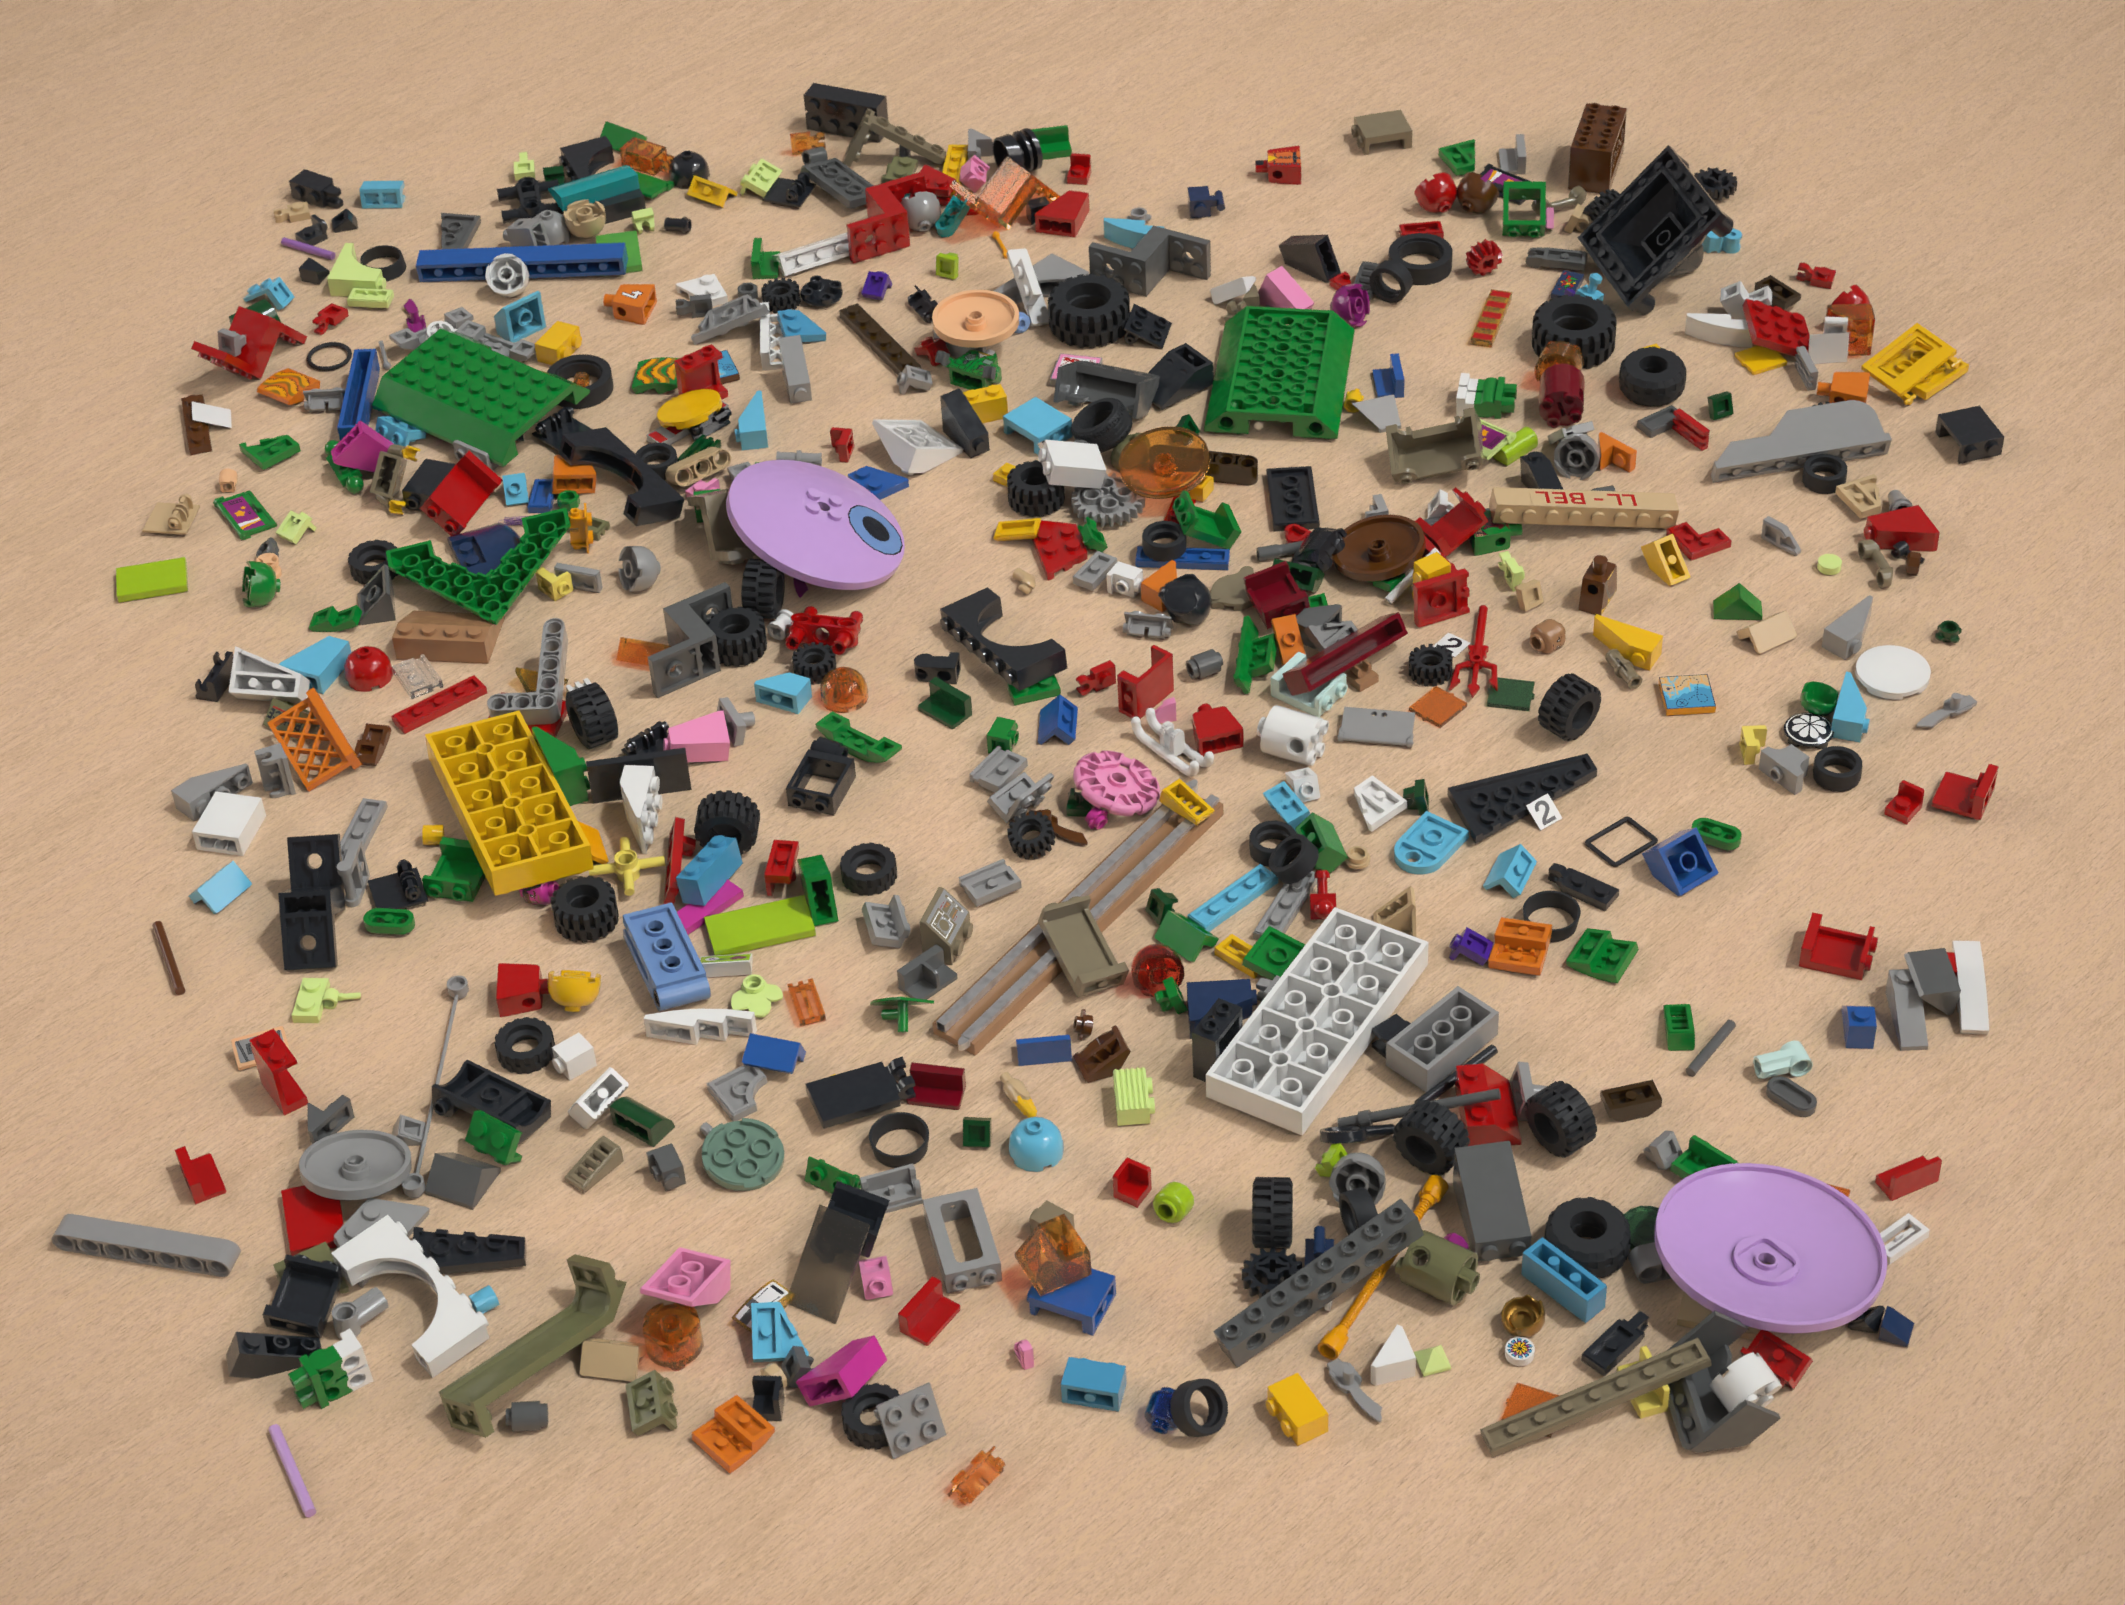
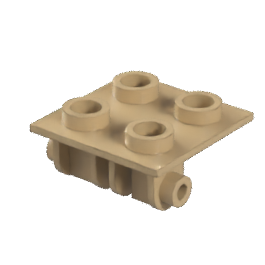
M189 494L181 495L177 504L157 502L142 531L186 535L200 505H193L192 497Z

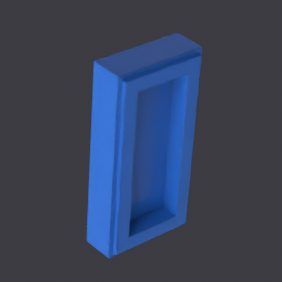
M535 479L528 503V513L552 511L556 495L552 494L553 479Z

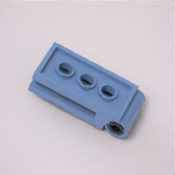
M672 902L623 915V924L626 928L623 929V937L652 999H654L658 1011L711 997L706 971Z

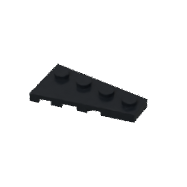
M414 1227L413 1239H416L424 1251L423 1255L426 1258L432 1257L435 1260L441 1274L526 1266L527 1244L525 1237L489 1234L487 1237L477 1236L475 1232L464 1231L463 1235L449 1234L448 1230L436 1229V1232H427L422 1227Z

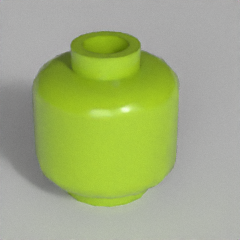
M1179 1182L1167 1183L1155 1195L1153 1200V1208L1156 1215L1161 1220L1172 1224L1183 1220L1194 1205L1192 1192L1187 1186Z

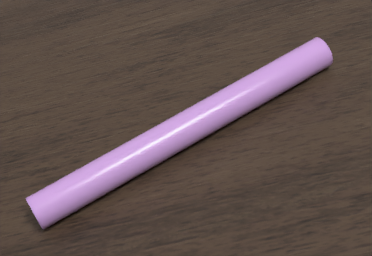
M274 1424L269 1427L268 1431L305 1517H312L316 1514V1509L282 1430L278 1424Z

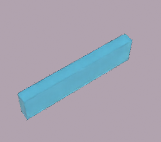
M1259 864L1188 914L1187 918L1210 932L1278 883V877L1269 869Z

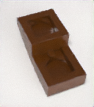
M366 723L362 740H357L354 751L362 765L376 766L391 735L392 730L390 726Z

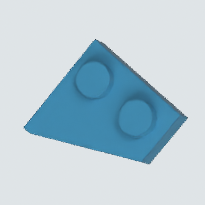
M788 309L777 312V319L783 337L800 335L802 342L826 341V332L801 311Z

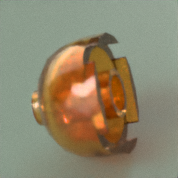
M839 667L829 671L824 676L820 685V696L824 707L835 713H849L848 709L854 707L858 710L867 703L869 697L865 678L858 670L850 667Z

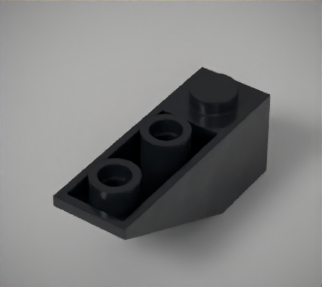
M236 1332L226 1354L229 1377L258 1379L301 1367L298 1358L305 1354L309 1357L314 1351L322 1349L320 1338Z

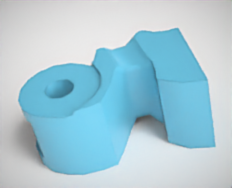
M1733 228L1728 235L1719 237L1710 231L1702 243L1703 250L1707 253L1717 251L1718 253L1724 251L1730 254L1737 253L1741 248L1740 240L1742 239V233Z

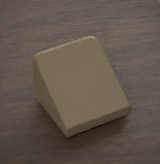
M1253 284L1244 295L1243 301H1245L1247 306L1260 307L1259 293L1257 287Z

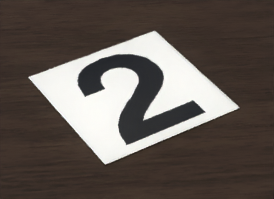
M1447 633L1433 647H1436L1437 644L1441 645V649L1447 648V652L1450 651L1452 656L1456 657L1470 642Z
M1548 794L1526 805L1540 831L1562 819Z

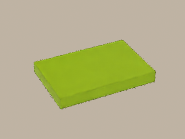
M181 557L116 568L118 602L187 592L186 558Z

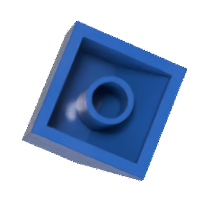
M1697 827L1679 831L1642 853L1652 876L1677 896L1685 894L1719 873Z

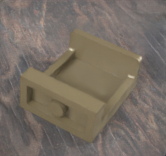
M1401 109L1354 117V125L1351 126L1353 138L1356 137L1358 148H1361L1365 155L1369 154V145L1399 140L1404 149L1412 148V129Z

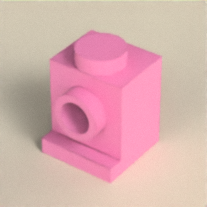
M974 155L961 167L959 181L975 193L986 183V174L990 167Z

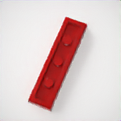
M473 675L392 715V722L406 734L487 694V688Z

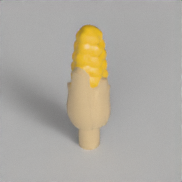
M1009 1072L1002 1073L1000 1079L1004 1084L1003 1090L1009 1101L1028 1118L1036 1117V1106L1023 1082L1012 1078Z

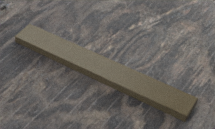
M1696 1338L1480 1429V1432L1494 1458L1712 1366L1711 1359L1700 1340Z

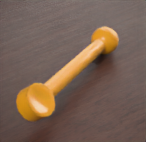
M994 231L992 238L997 240L1003 251V257L1008 259V251L1000 239V233Z

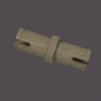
M1617 649L1607 652L1605 659L1614 668L1615 674L1622 678L1631 689L1638 688L1643 680L1633 669V664L1629 660H1625Z

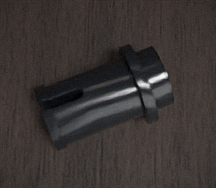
M666 217L664 228L666 231H682V233H687V231H691L692 221L687 217L682 219Z

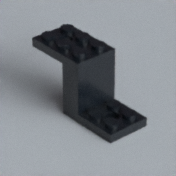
M340 834L287 837L291 888L278 893L284 970L337 967L334 914L345 910L344 885L342 877L338 874L336 868L337 864L342 861ZM318 854L321 857L322 864L319 868H313L309 864L310 855ZM306 935H310L316 940V946L312 950L306 949L303 946L302 941Z

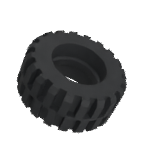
M1081 274L1074 278L1069 277L1064 282H1059L1048 296L1049 327L1051 332L1061 342L1065 341L1067 345H1076L1078 348L1107 346L1110 342H1116L1118 337L1121 338L1126 333L1124 327L1130 315L1128 291L1116 279L1112 277L1109 279L1106 275L1096 276L1095 274L1083 276Z
M1567 294L1562 295L1560 298H1551L1549 302L1545 301L1539 306L1533 316L1532 348L1545 363L1549 362L1551 366L1555 364H1569L1579 370L1581 368L1590 369L1593 365L1598 366L1606 361L1615 349L1617 326L1615 313L1601 300H1594L1591 296L1587 295L1583 297L1579 294H1574V296H1568Z

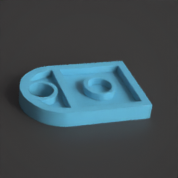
M1426 811L1396 842L1394 847L1395 862L1402 870L1408 873L1422 875L1435 872L1469 838V830ZM1409 859H1416V860H1418V861H1416V862H1410V861H1408V860H1409Z

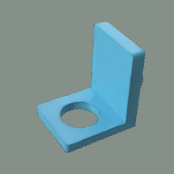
M525 473L502 476L506 505L512 506L529 503Z

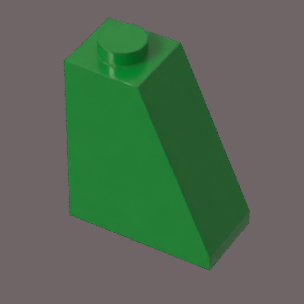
M822 854L797 859L803 892L814 926L839 921L831 873Z

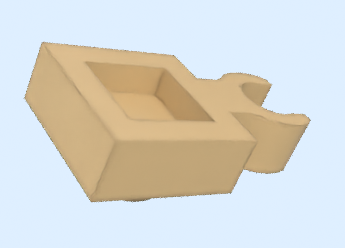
M307 201L287 205V209L273 210L276 223H282L286 220H290L292 223L311 219Z

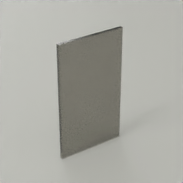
M819 1205L785 1303L836 1324L870 1224Z

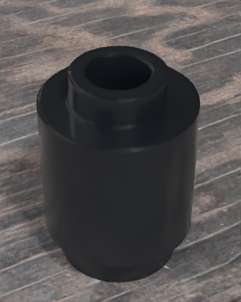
M824 737L814 740L810 747V750L844 757L848 756V748L843 746V743Z

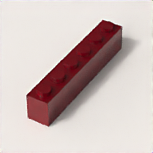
M1396 612L1380 616L1283 673L1282 675L1291 695L1311 692L1407 635L1408 632L1400 613Z

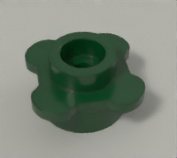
M1943 621L1938 625L1937 629L1939 632L1935 635L1937 640L1948 643L1959 642L1960 637L1958 635L1962 632V629L1956 622Z

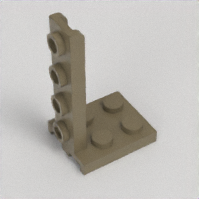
M867 108L847 148L843 164L850 167L853 161H858L862 147L866 145L871 131L937 164L944 162L946 151L937 144L932 145L926 142L919 135L914 136L908 133L901 126L896 127L890 124L883 117L874 116L875 112Z

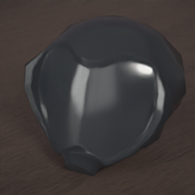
M1184 574L1159 589L1158 596L1175 623L1201 624L1206 620L1211 611L1212 600L1210 591L1194 574Z

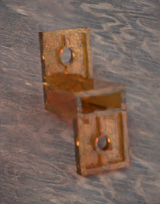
M1007 156L978 197L955 180L949 186L956 191L954 196L963 202L967 199L968 201L965 204L975 211L979 208L978 213L987 220L991 217V223L998 228L1002 225L1008 230L1034 194L1038 196L1043 194L1049 203L1060 197V195Z

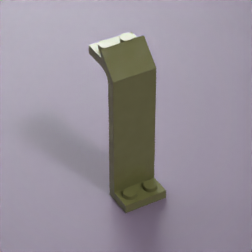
M577 1254L566 1259L576 1288L573 1302L543 1324L439 1391L451 1427L484 1438L488 1437L495 1431L491 1423V1413L486 1408L487 1405L614 1321L627 1282L615 1279V1271L610 1263Z

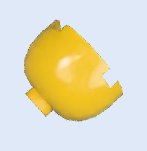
M561 970V975L554 976L555 971L548 972V991L550 996L557 1004L565 1006V1011L579 1012L582 1006L590 1005L599 995L601 975L598 973L593 978L591 977V972Z

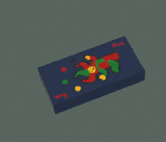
M1563 270L1551 292V298H1560L1564 295L1567 288L1576 292L1584 281V274Z

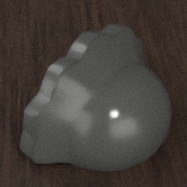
M272 537L267 539L257 550L256 556L274 553L279 557L277 542Z

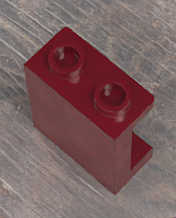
M1287 561L1243 578L1246 594L1267 630L1273 628L1272 619L1294 614L1298 615L1305 608H1310L1308 595L1305 590L1301 591L1290 573Z

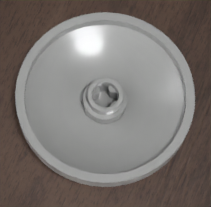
M350 1130L324 1137L309 1146L302 1154L299 1162L300 1178L306 1188L317 1195L337 1200L366 1199L389 1192L405 1181L412 1167L411 1152L407 1144L392 1134L376 1130Z

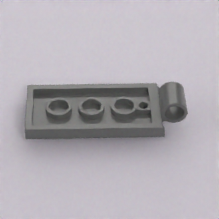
M822 146L802 152V161L805 165L802 166L801 172H807L811 181L847 208L854 209L857 206L866 204L865 188L874 185L837 158L828 159L827 151Z

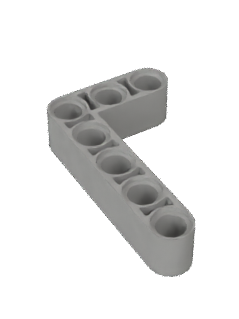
M551 618L543 625L536 692L492 695L487 701L490 717L520 710L527 725L552 724L560 719L568 649L565 624L561 619Z

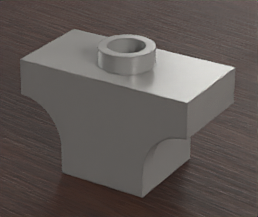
M1792 744L1783 749L1766 747L1760 753L1759 770L1796 795L1802 791L1803 779L1808 773L1810 757Z

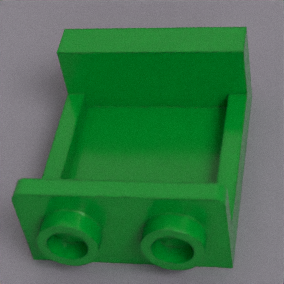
M1185 490L1174 501L1172 508L1184 535L1231 549L1242 533L1229 504L1221 502L1214 513L1194 506L1188 491Z
M442 837L439 843L442 855L431 876L424 875L422 878L426 895L433 898L440 897L456 901L473 902L486 877L468 840Z

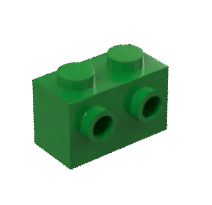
M1312 812L1295 828L1297 834L1304 835L1318 849L1319 857L1314 868L1328 870L1331 874L1348 858L1334 825Z

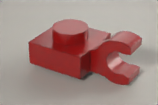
M1799 263L1798 270H1802L1805 273L1798 272L1797 280L1810 281L1812 286L1826 289L1832 288L1836 270L1817 266L1813 270L1807 263Z
M331 303L319 311L318 317L312 321L314 324L319 325L314 330V333L323 335L327 331L329 324L334 326L339 324L349 316L348 309Z

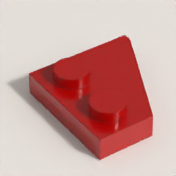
M924 165L920 172H923L925 175L927 192L933 193L936 196L950 197L956 188V180L928 165Z

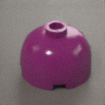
M1361 284L1342 286L1335 292L1330 303V310L1338 314L1351 327H1362L1367 322V320H1364L1365 315L1370 313L1369 296L1366 290L1361 289V286H1363Z

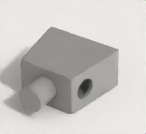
M542 218L518 219L503 232V239L509 241L511 247L550 245Z

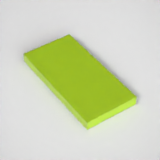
M804 895L704 917L714 956L732 955L816 936L815 927Z

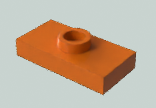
M1295 614L1272 619L1271 623L1283 667L1296 653L1301 652L1305 654Z

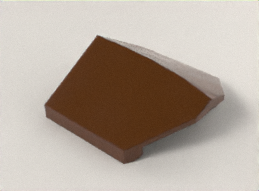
M1116 1025L1111 1027L1112 1030L1102 1033L1091 1041L1080 1053L1074 1054L1073 1057L1087 1083L1112 1077L1113 1070H1120L1131 1051Z

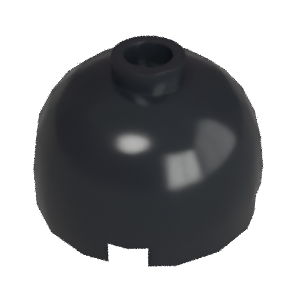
M683 151L676 155L670 163V181H673L674 186L677 188H682V185L690 187L694 175L708 180V176L710 177L707 161L696 152Z

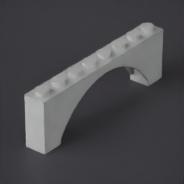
M1053 253L1033 265L1043 298L1048 297L1059 282H1064L1069 277L1074 278L1081 274L1083 276L1089 275L1088 271ZM1015 277L994 290V292L1009 297L1015 304L1023 302ZM933 329L934 339L940 338ZM945 342L950 355L954 358L961 357L969 350L986 352V347L967 348Z

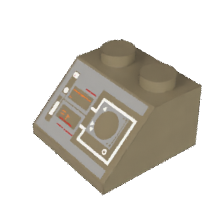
M938 887L920 920L922 953L937 944L943 949L944 963L953 965L956 957L962 954L965 940L970 938L973 932V924L970 923V912L942 887Z

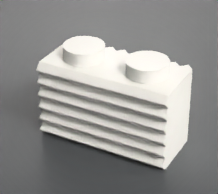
M609 1067L567 1111L568 1114L584 1129H589L628 1088V1082L613 1068Z

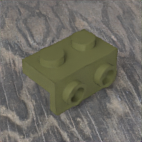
M894 156L891 164L888 163L886 175L883 174L881 184L915 174L918 160Z

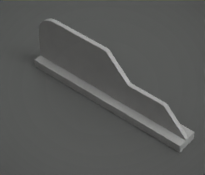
M1849 400L1787 410L1771 435L1730 442L1720 458L1714 461L1711 478L1713 483L1800 469L1804 468V463L1808 458L1818 454H1831L1843 461L1888 454L1892 439L1889 433L1884 432L1874 409L1861 401Z

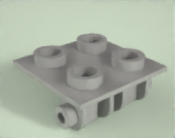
M929 1382L876 1406L877 1409L873 1410L877 1421L881 1420L893 1459L946 1436Z

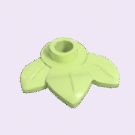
M749 975L743 980L741 990L732 996V1010L742 1011L748 1009V1011L755 1013V1017L763 1018L770 1013L771 1002L782 1000L783 993L777 985L767 984L760 975Z

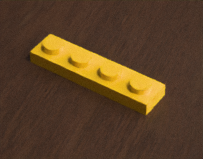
M948 145L942 173L956 180V188L950 197L947 198H952L956 192L961 190L960 172L961 167L968 159V145Z

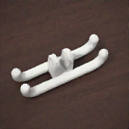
M1153 708L1146 710V719L1151 729L1160 736V744L1144 732L1139 717L1131 719L1132 730L1137 739L1184 775L1193 777L1199 772V766L1210 767L1213 764V752L1208 751L1203 757L1185 743L1184 732L1181 729L1177 728L1174 730V724L1170 721H1166L1161 725L1156 718ZM1183 753L1192 761L1188 766L1177 756Z

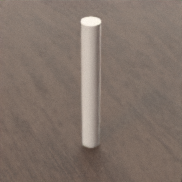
M1433 548L1426 556L1438 552L1440 555L1441 553L1436 548ZM1414 569L1385 597L1390 604L1413 583L1412 575Z

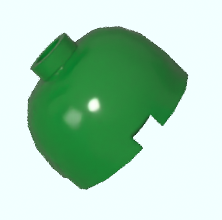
M247 561L246 563L249 567H244L242 578V592L247 593V599L243 598L244 606L263 607L274 599L276 592H280L281 581L276 579L275 571L266 563Z

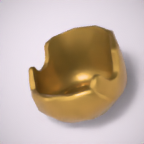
M1530 1294L1512 1298L1505 1303L1501 1311L1503 1327L1513 1336L1532 1337L1540 1332L1545 1323L1543 1302L1541 1300L1537 1301Z

